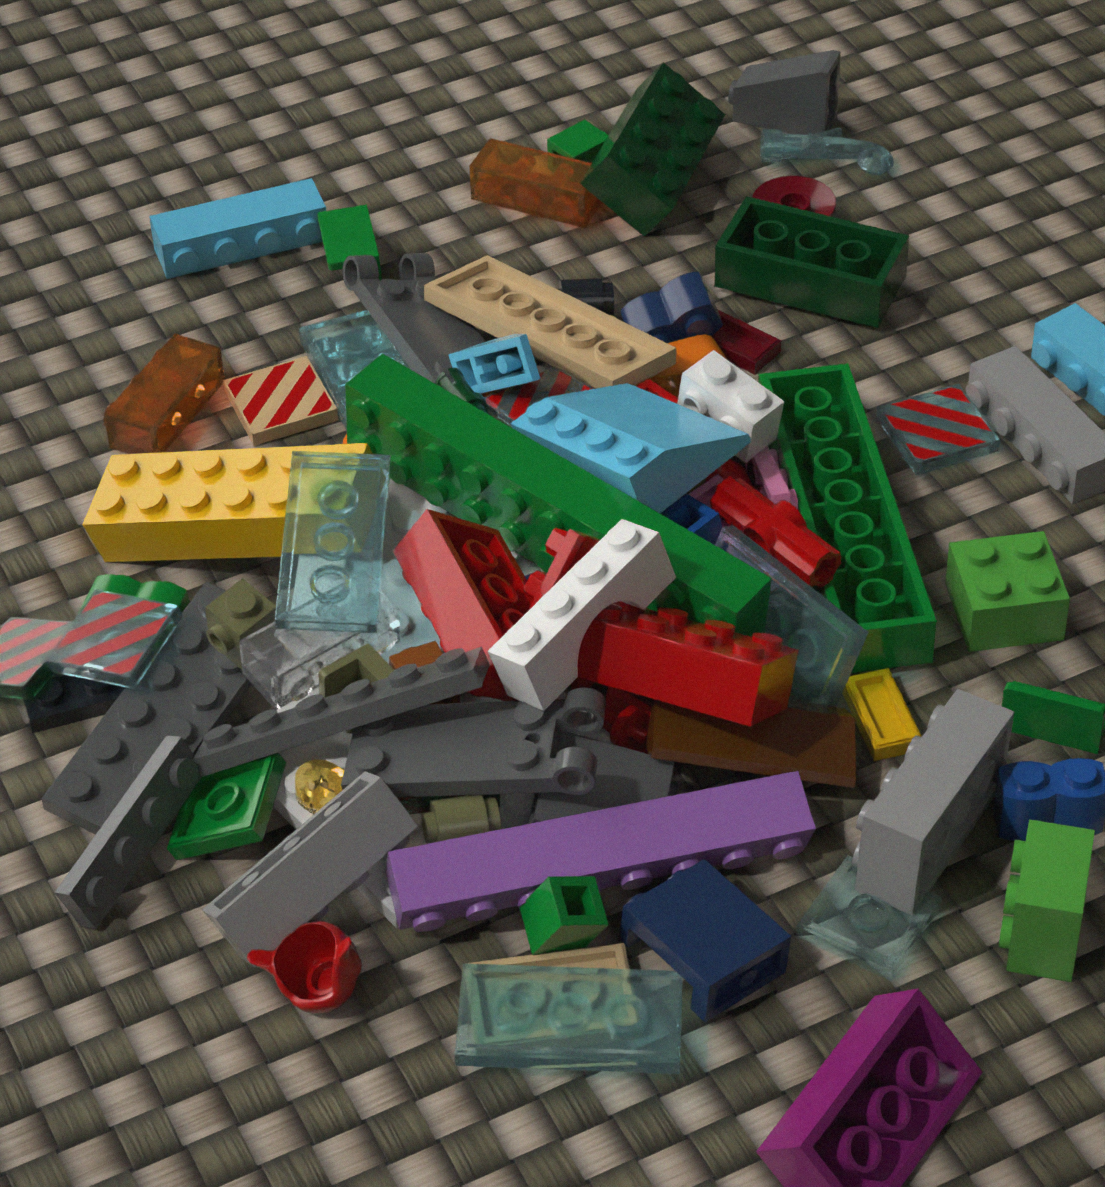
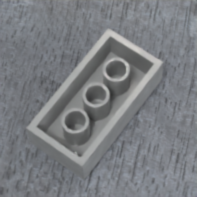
M960 689L955 691L945 706L940 704L936 706L930 717L927 731L922 737L914 736L907 748L904 762L899 769L892 767L888 771L879 796L875 801L867 800L859 813L856 828L862 831L861 840L856 847L852 859V865L857 867L855 891L910 915L914 914L995 797L998 768L1006 765L1014 711Z

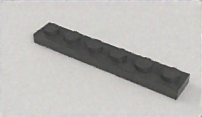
M482 647L467 652L462 648L453 649L439 656L433 663L417 667L416 664H407L391 672L387 678L372 683L368 679L358 680L346 686L341 693L326 698L322 694L312 695L300 701L295 708L280 713L276 709H270L257 714L249 723L234 728L230 724L220 725L204 735V740L193 760L198 766L200 776L203 777L482 687L490 664Z

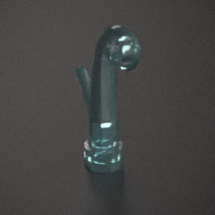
M841 128L809 134L782 133L780 129H762L761 162L780 163L781 160L857 159L859 167L864 172L873 175L884 174L894 165L892 154L883 146L869 141L841 137Z

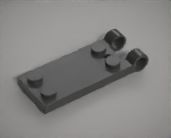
M428 253L404 254L399 264L401 280L382 279L380 281L378 279V265L372 255L348 256L343 264V279L346 287L354 291L410 369L433 383L444 371L448 379L453 383L454 379L448 372V369L452 368L448 354L484 343L485 340L472 324L452 314H448L424 300V285L437 279L435 277V266L432 257Z
M576 688L568 692L565 699H555L545 711L522 701L427 704L353 729L341 782L342 790L366 771L381 777L396 797L564 792L571 795L586 794L594 788L598 760L591 751L581 747H567L557 753L560 733L573 732L579 735H592L599 732L604 725L606 699L600 692L594 689ZM538 740L539 742L534 744L531 741Z

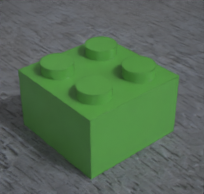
M1044 531L949 542L945 585L968 652L1064 640L1070 597Z
M1029 819L1026 841L1015 839L1010 872L1020 873V875L1010 874L1003 910L1004 914L1014 915V917L1003 915L999 939V948L1009 949L1006 971L1072 982L1095 830Z

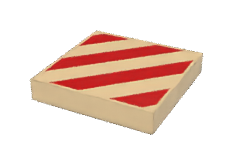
M307 356L223 380L225 394L253 446L339 421L337 407Z

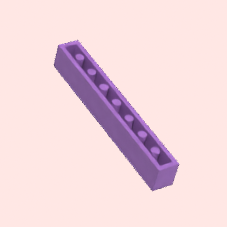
M794 771L389 851L385 873L399 930L413 927L416 932H426L443 926L446 923L445 920L466 916L468 921H480L496 915L500 909L518 906L520 910V907L526 903V899L548 876H595L600 893L603 888L621 885L624 890L641 888L650 884L653 881L652 878L672 875L679 870H686L703 859L712 866L723 864L724 869H736L750 864L756 857L773 854L775 859L793 857L804 850L816 827L799 772Z

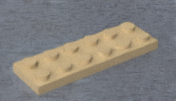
M488 255L424 285L425 301L497 338L512 334H527L533 356L537 360L546 362L594 388L625 383L635 386L676 364V347Z

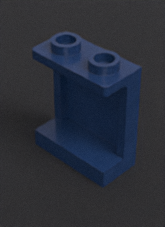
M703 859L686 870L675 872L667 881L652 890L632 897L623 906L620 941L626 947H631L643 940L693 987L690 1009L701 1020L707 1022L786 973L791 935L709 862Z

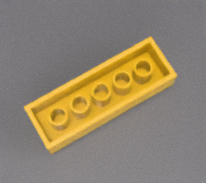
M368 443L111 455L82 525L104 562L362 554L386 485V480Z

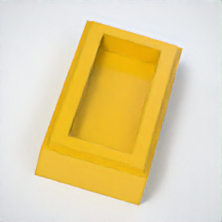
M889 668L841 678V692L852 715L855 717V722L874 761L905 755L914 736L922 737Z

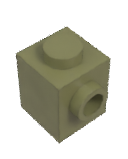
M243 578L205 607L208 627L206 635L209 643L243 671L280 642L277 606Z

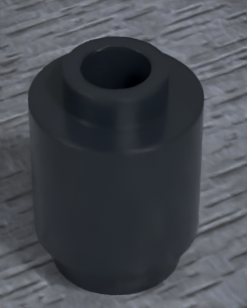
M601 278L559 280L558 290L608 315L614 316L613 282H602Z

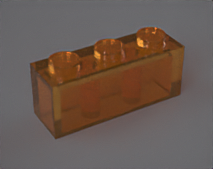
M490 138L469 165L472 200L582 228L587 226L603 203L580 184L592 164L589 162Z
M174 333L167 343L155 352L152 360L144 369L132 378L129 386L106 408L103 422L107 431L109 448L127 454L166 452L223 385L225 376L221 347Z

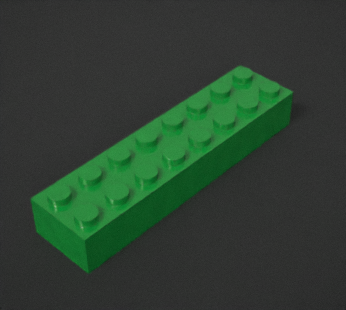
M849 364L758 374V383L784 401L777 438L768 447L769 449H776L779 469L786 470L788 488L795 489L798 511L803 516L807 528L841 554V565L837 568L833 579L822 588L816 585L809 586L835 674L933 663L937 620Z

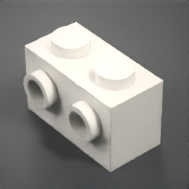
M713 350L682 373L677 404L748 433L752 442L735 454V456L746 463L776 440L784 401Z

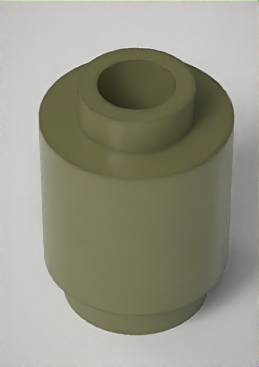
M466 795L430 801V812L421 814L426 844L501 829L500 813L495 797L483 798L482 795Z

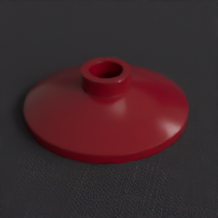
M804 176L773 178L761 184L752 196V198L831 217L836 209V198L832 190L824 183Z

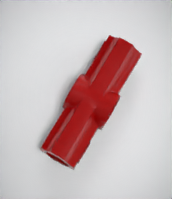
M729 476L718 484L715 494L710 499L711 509L718 512L723 521L742 534L748 549L757 559L764 563H770L775 559L810 587L816 585L822 588L833 579L837 568L841 565L840 552L807 528L803 516L795 506L786 500H780L776 504L741 478L733 479Z

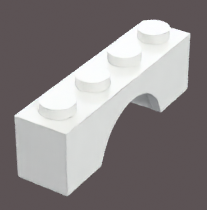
M621 519L488 650L508 696L545 711L578 677L577 666L580 645L586 630L594 618L604 608L618 601L644 610L676 578L659 532Z

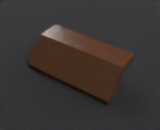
M645 697L652 707L645 742V749L651 758L769 776L798 771L803 781L850 788L855 787V717L846 708L789 699L786 710L750 727Z

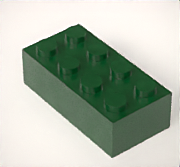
M663 62L635 90L580 184L640 234L645 236L673 210L726 114L714 102L704 97L685 81L679 73L673 71Z
M746 196L715 245L714 287L878 328L906 278L909 235Z

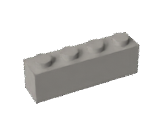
M1016 346L970 363L969 382L966 387V394L970 404L975 409H979L991 421L997 432L1005 436L1020 451L1023 458L1027 462L1032 463L1047 478L1052 488L1059 490L1071 504L1105 491V433Z
M365 771L202 910L240 958L256 967L247 960V954L251 950H275L282 940L300 925L320 921L329 910L327 905L342 892L349 893L362 885L369 876L367 870L382 857L387 859L389 851L403 849L409 842L408 835L418 825L383 779Z

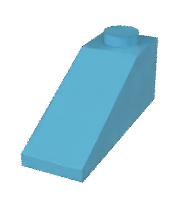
M512 334L448 354L452 368L460 369L474 393L481 394L540 379L527 334Z

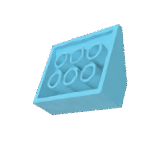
M629 383L545 397L541 401L529 406L524 414L510 423L516 431L658 513L663 512L752 442L748 433Z

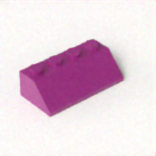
M919 988L874 996L756 1152L783 1187H901L983 1072Z

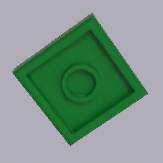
M278 752L203 776L179 810L167 846L170 854L176 860L263 841L287 763Z

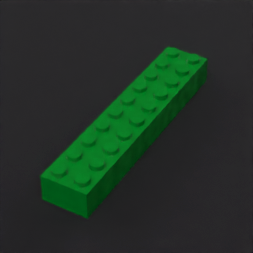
M383 353L345 384L347 444L368 443L381 472L388 475L395 483L403 484L423 496L432 505L439 506L460 519L499 530L510 551H515L535 563L544 572H548L555 558L546 552L545 546L553 529L558 528L565 531L572 529L602 539L610 529L623 519L659 532L676 576L646 607L647 609L658 611L660 607L680 609L689 614L688 620L705 624L706 620L724 621L736 627L735 633L752 637L753 633H765L772 578Z

